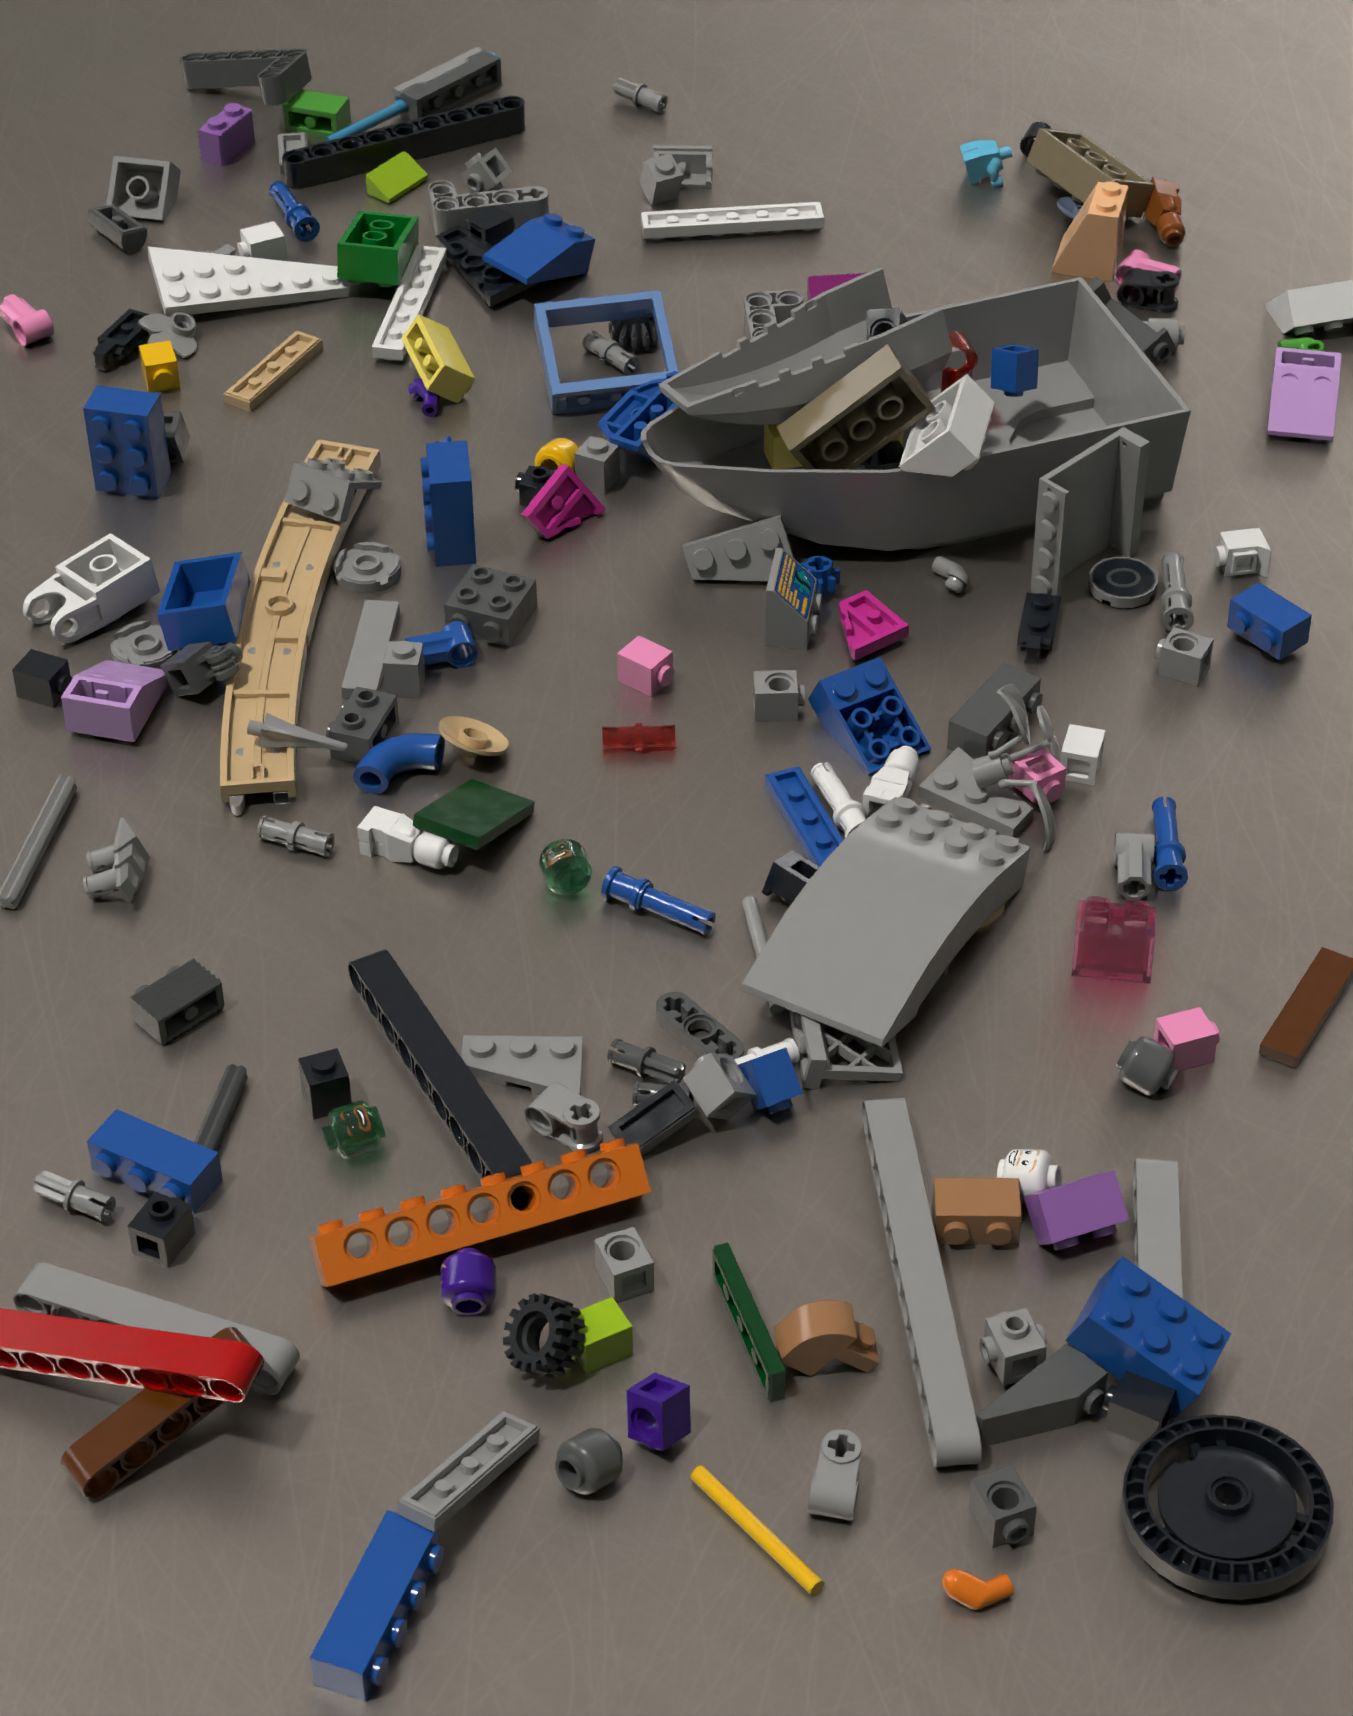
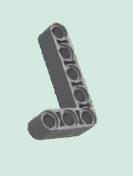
M303 48L200 52L187 54L180 58L185 84L188 89L260 86L263 102L266 106H277L286 103L312 80L307 50Z

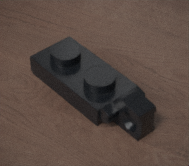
M128 309L97 338L98 345L93 352L96 369L107 371L114 366L116 358L123 359L124 356H127L150 334L138 324L142 317L149 315L148 313Z
M1026 593L1017 639V646L1025 647L1026 650L1024 664L1038 665L1041 649L1052 650L1061 596L1046 593Z

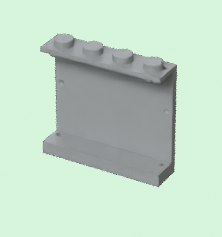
M1123 427L1039 478L1030 591L1060 596L1062 576L1108 547L1125 557L1131 558L1138 554L1150 441Z

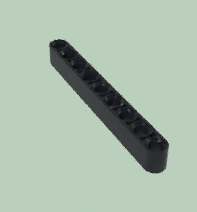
M506 96L290 150L282 155L284 183L290 189H303L373 171L401 152H406L414 160L522 133L526 128L525 101L518 96Z
M384 949L349 962L348 972L356 992L479 1177L483 1178L505 1172L506 1179L521 1175L520 1167L531 1164V1159L391 954ZM522 1186L515 1188L511 1198L526 1193V1189Z

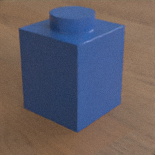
M1017 344L993 348L991 388L1003 390L1004 395L1010 397H1020L1024 395V391L1036 389L1038 386L1039 349Z
M786 1047L738 1064L756 1093V1096L750 1100L754 1111L765 1107L768 1108L770 1114L793 1106L790 1098L803 1094Z

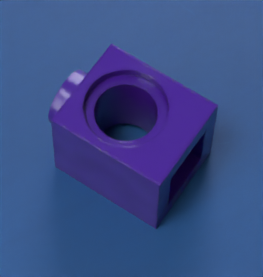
M653 1373L626 1390L628 1438L646 1444L651 1449L664 1451L691 1433L690 1385L658 1373Z

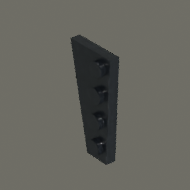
M460 225L435 236L436 247L447 249V259L490 307L538 284V282L524 284L483 261V254L494 246Z

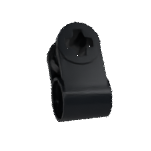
M1132 268L1127 271L1118 288L1117 299L1123 306L1128 308L1154 310L1160 313L1172 312L1178 308L1175 290L1179 285V277L1177 274L1169 271L1159 272Z

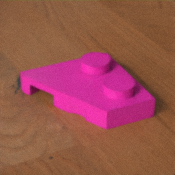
M561 464L521 513V516L540 537L548 539L561 533L566 527L571 528L582 523L581 519L591 514L599 515L603 513L606 508L569 466Z
M867 590L838 602L839 618L851 658L854 661L909 635V625Z

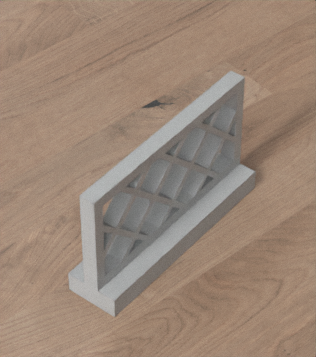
M789 1010L794 1041L800 1053L799 1067L804 1088L820 1089L822 1079L901 1082L903 1071L895 1036L883 1047L843 1031L841 1032L845 1035L837 1040L824 1031L828 1025ZM854 1040L867 1050L859 1055L846 1045ZM837 1053L851 1063L848 1066L831 1065L830 1058ZM877 1055L889 1063V1067H877L868 1060Z

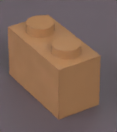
M934 1177L932 1212L937 1244L1019 1245L1021 1227L1019 1178Z

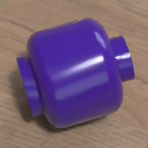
M463 1248L443 1261L440 1270V1295L443 1302L452 1308L455 1313L468 1316L476 1315L483 1312L486 1307L494 1302L497 1293L496 1266L490 1257L482 1254L477 1249Z

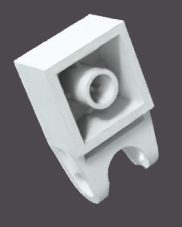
M110 533L55 566L57 573L31 591L26 597L23 604V614L27 620L34 624H44L51 621L50 628L55 639L62 643L74 642L118 620L122 615L145 603L149 598L160 592L152 561L149 557ZM45 599L44 609L38 614L33 615V607L36 602ZM66 620L72 621L71 629L61 634L62 624Z

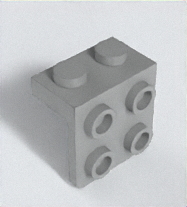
M308 458L307 462L293 463L284 502L339 522H347L355 489H380L382 481L372 478L373 473L368 470L354 468L352 471L346 469V463L340 460L326 458V461Z

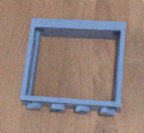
M660 290L534 304V327L552 415L612 408L630 389L652 380L666 378V374L673 371L679 372ZM654 316L665 372L560 383L549 331L550 327Z

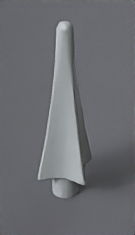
M266 713L264 723L250 720L248 723L247 734L261 737L259 747H301L346 751L348 749V744L308 731L269 713Z

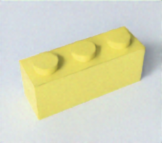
M418 314L401 339L426 389L455 403H459L464 394L470 391L475 377L450 329Z

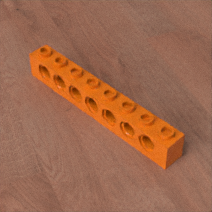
M618 1138L599 1144L601 1152L586 1156L584 1149L560 1155L562 1163L546 1167L543 1160L521 1166L522 1174L506 1179L505 1172L480 1178L482 1185L480 1187L466 1190L463 1183L439 1190L441 1198L425 1202L424 1195L400 1201V1210L385 1214L383 1207L358 1213L360 1221L348 1225H343L342 1219L317 1225L319 1233L310 1235L308 1238L321 1286L330 1287L651 1193L638 1143L625 1144L624 1138ZM598 1163L604 1165L608 1172L607 1181L601 1187H597L591 1179V1171ZM558 1175L564 1176L568 1182V1191L560 1199L555 1197L551 1191V1183ZM519 1186L525 1188L529 1195L528 1204L522 1210H517L511 1203V1194ZM478 1198H483L489 1206L488 1216L481 1222L475 1221L470 1212L472 1203ZM441 1209L447 1214L449 1224L444 1232L437 1234L431 1229L430 1218L435 1211ZM401 1221L408 1228V1238L403 1244L396 1246L389 1238V1230L395 1222ZM361 1233L366 1237L368 1247L362 1256L355 1258L348 1251V1241L354 1234Z

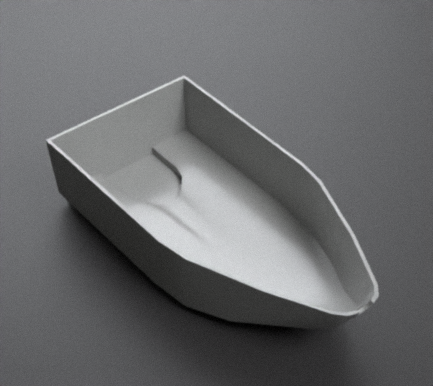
M1082 277L941 307L944 310L951 346L963 351L966 355V361L960 369L955 370L948 367L933 374L928 380L919 383L930 400H932L967 374L995 402L990 416L992 420L985 433L986 440L982 444L979 453L981 456L980 460L970 470L965 471L963 469L953 477L906 472L901 468L866 470L865 466L860 464L853 470L805 469L803 466L789 469H772L764 453V425L735 424L703 419L688 415L679 406H675L649 422L641 431V442L652 461L679 491L709 508L752 522L781 515L788 534L819 544L894 551L953 545L1035 526L1039 478L1123 427L1150 441L1144 501L1163 497L1164 493L1172 491L1191 410ZM936 308L905 314L906 322ZM1017 344L1039 349L1037 388L1024 391V395L1020 397L1005 396L1003 390L991 388L993 348ZM912 426L903 432L904 449Z

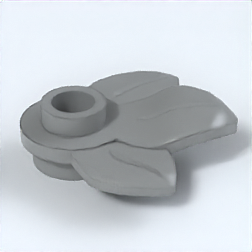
M177 312L168 317L160 313H154L144 316L138 321V324L151 334L147 344L170 340L173 350L179 356L187 358L194 354L197 348L194 339L197 328L195 320L189 314Z

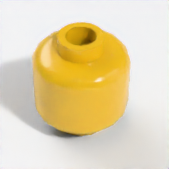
M567 438L551 440L536 453L535 466L557 470L562 464L569 466L575 473V452L579 447Z

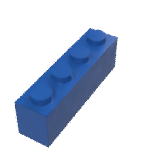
M386 1511L310 1656L314 1686L366 1702L373 1686L381 1685L388 1669V1657L393 1647L399 1648L405 1638L407 1619L412 1609L418 1610L424 1600L426 1581L431 1573L436 1574L441 1567L444 1558V1547L440 1546L439 1529L433 1532L398 1515L396 1512Z

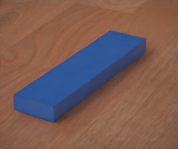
M799 766L766 774L765 786L809 861L820 867L843 841L842 836Z

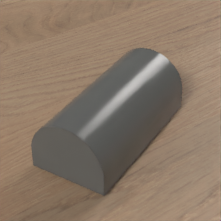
M114 204L88 210L89 224L126 252L134 253L144 246L147 239V228Z

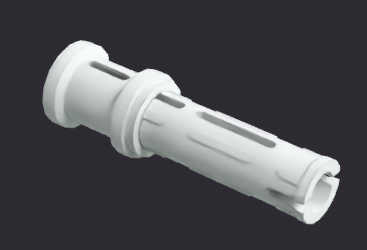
M822 762L818 763L811 770V778L834 811L833 822L838 829L845 832L846 838L866 820V810L861 803L851 799L830 763L825 762L824 766Z

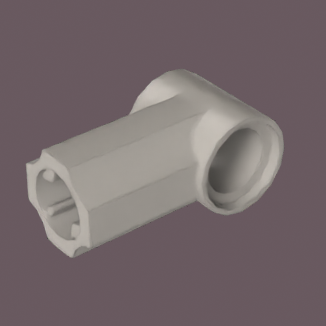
M1115 833L1114 866H1117V893L1122 894L1128 901H1140L1144 896L1150 895L1152 887L1151 868L1153 867L1154 834Z

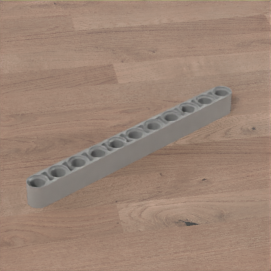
M904 1097L863 1100V1127L933 1464L935 1468L979 1464L982 1457L979 1428L906 1100Z

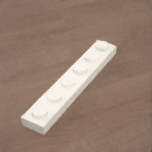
M820 202L641 212V225L644 239L661 240L665 237L691 238L698 235L722 236L732 233L753 234L754 232L766 231L780 233L785 230L799 229L811 231L816 228H824V215Z
M416 246L372 344V358H381L387 361H403L407 349L401 338L418 314L423 315L447 260L446 248Z

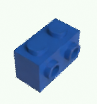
M1258 582L1230 599L1227 627L1276 659L1281 660L1308 643L1312 615Z

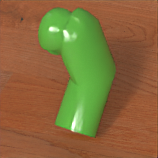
M1308 337L1279 340L1277 343V347L1325 351V345L1322 341Z

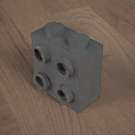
M472 564L444 604L445 626L454 621L464 622L470 627L474 639L510 648L537 608L536 579Z

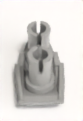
M124 817L119 820L113 845L94 851L91 850L86 854L88 866L94 874L83 877V887L86 895L89 894L88 898L93 900L99 896L120 890L124 900L131 902L133 896L138 893L139 887L142 885L150 856Z

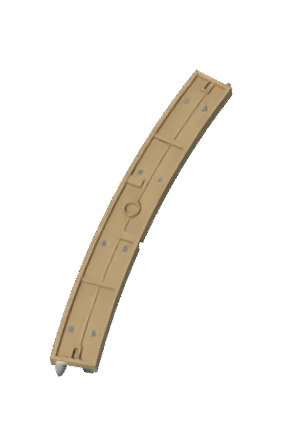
M317 439L304 461L307 462L308 458L326 461V458H332L345 462L346 469L352 471L354 468L368 470L373 473L372 478L375 477L381 467L380 449ZM355 489L347 522L330 519L283 500L265 540L249 584L237 641H234V644L240 648L243 655L242 660L239 662L241 668L226 683L220 745V791L222 803L230 802L231 811L236 816L241 815L244 811L245 794L273 792L275 804L290 803L289 798L296 797V747H259L261 737L247 734L248 723L250 720L264 723L266 713H269L298 726L307 646L310 644L319 605L333 566V559L339 551L349 525L367 489Z

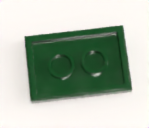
M470 779L414 814L413 826L478 850L533 814L535 801Z

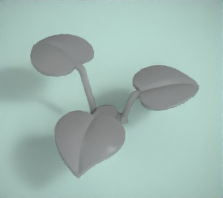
M1008 684L1001 687L996 693L1010 707L1020 733L997 750L988 752V755L971 760V767L979 788L999 783L1000 789L1008 786L1028 787L1037 799L1044 820L1046 832L1044 851L1051 849L1054 843L1056 824L1046 794L1035 780L1009 779V775L1015 774L1012 761L1046 747L1049 748L1050 754L1060 762L1061 748L1054 734L1053 724L1043 705L1037 706V716L1040 723L1038 727L1042 729L1045 739L1038 744L1011 755L1008 752L1005 753L1022 741H1024L1026 746L1032 744L1023 698L1016 685Z

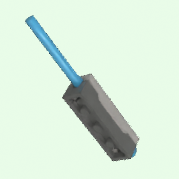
M475 47L393 88V105L326 137L325 142L365 132L397 115L403 116L404 119L410 121L449 111L502 84L501 58L494 52H487L479 47Z

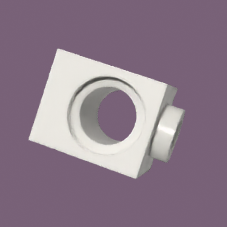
M1069 724L1060 757V763L1066 768L1065 781L1095 786L1103 759L1106 730Z

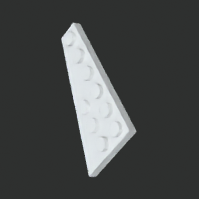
M148 246V257L164 314L168 317L177 312L190 315L349 297L347 280L337 279V266Z

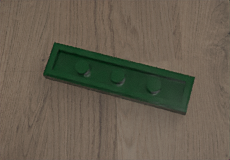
M728 1242L715 1245L713 1249V1277L767 1400H770L771 1403L785 1399L786 1370Z

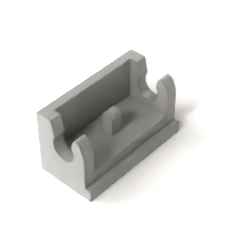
M654 145L653 158L671 153L676 163L682 166L684 180L681 183V188L712 189L713 146Z

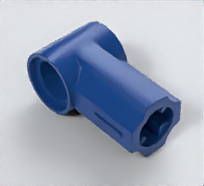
M461 621L448 623L441 632L404 639V641L423 643L425 666L449 662L454 667L462 668L474 663L478 657V650L470 627Z

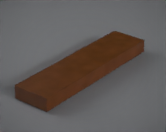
M1324 947L1320 949L1260 1043L1259 1054L1295 1068L1298 1066L1353 977V958Z

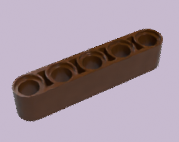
M235 1327L224 1328L211 1337L238 1341L252 1346ZM263 1360V1363H262V1365H261V1367H260V1369H259V1371H258L256 1377L259 1375V1373H260L261 1370L263 1369L264 1360ZM143 1389L73 1443L62 1455L61 1467L87 1499L101 1498L226 1401Z

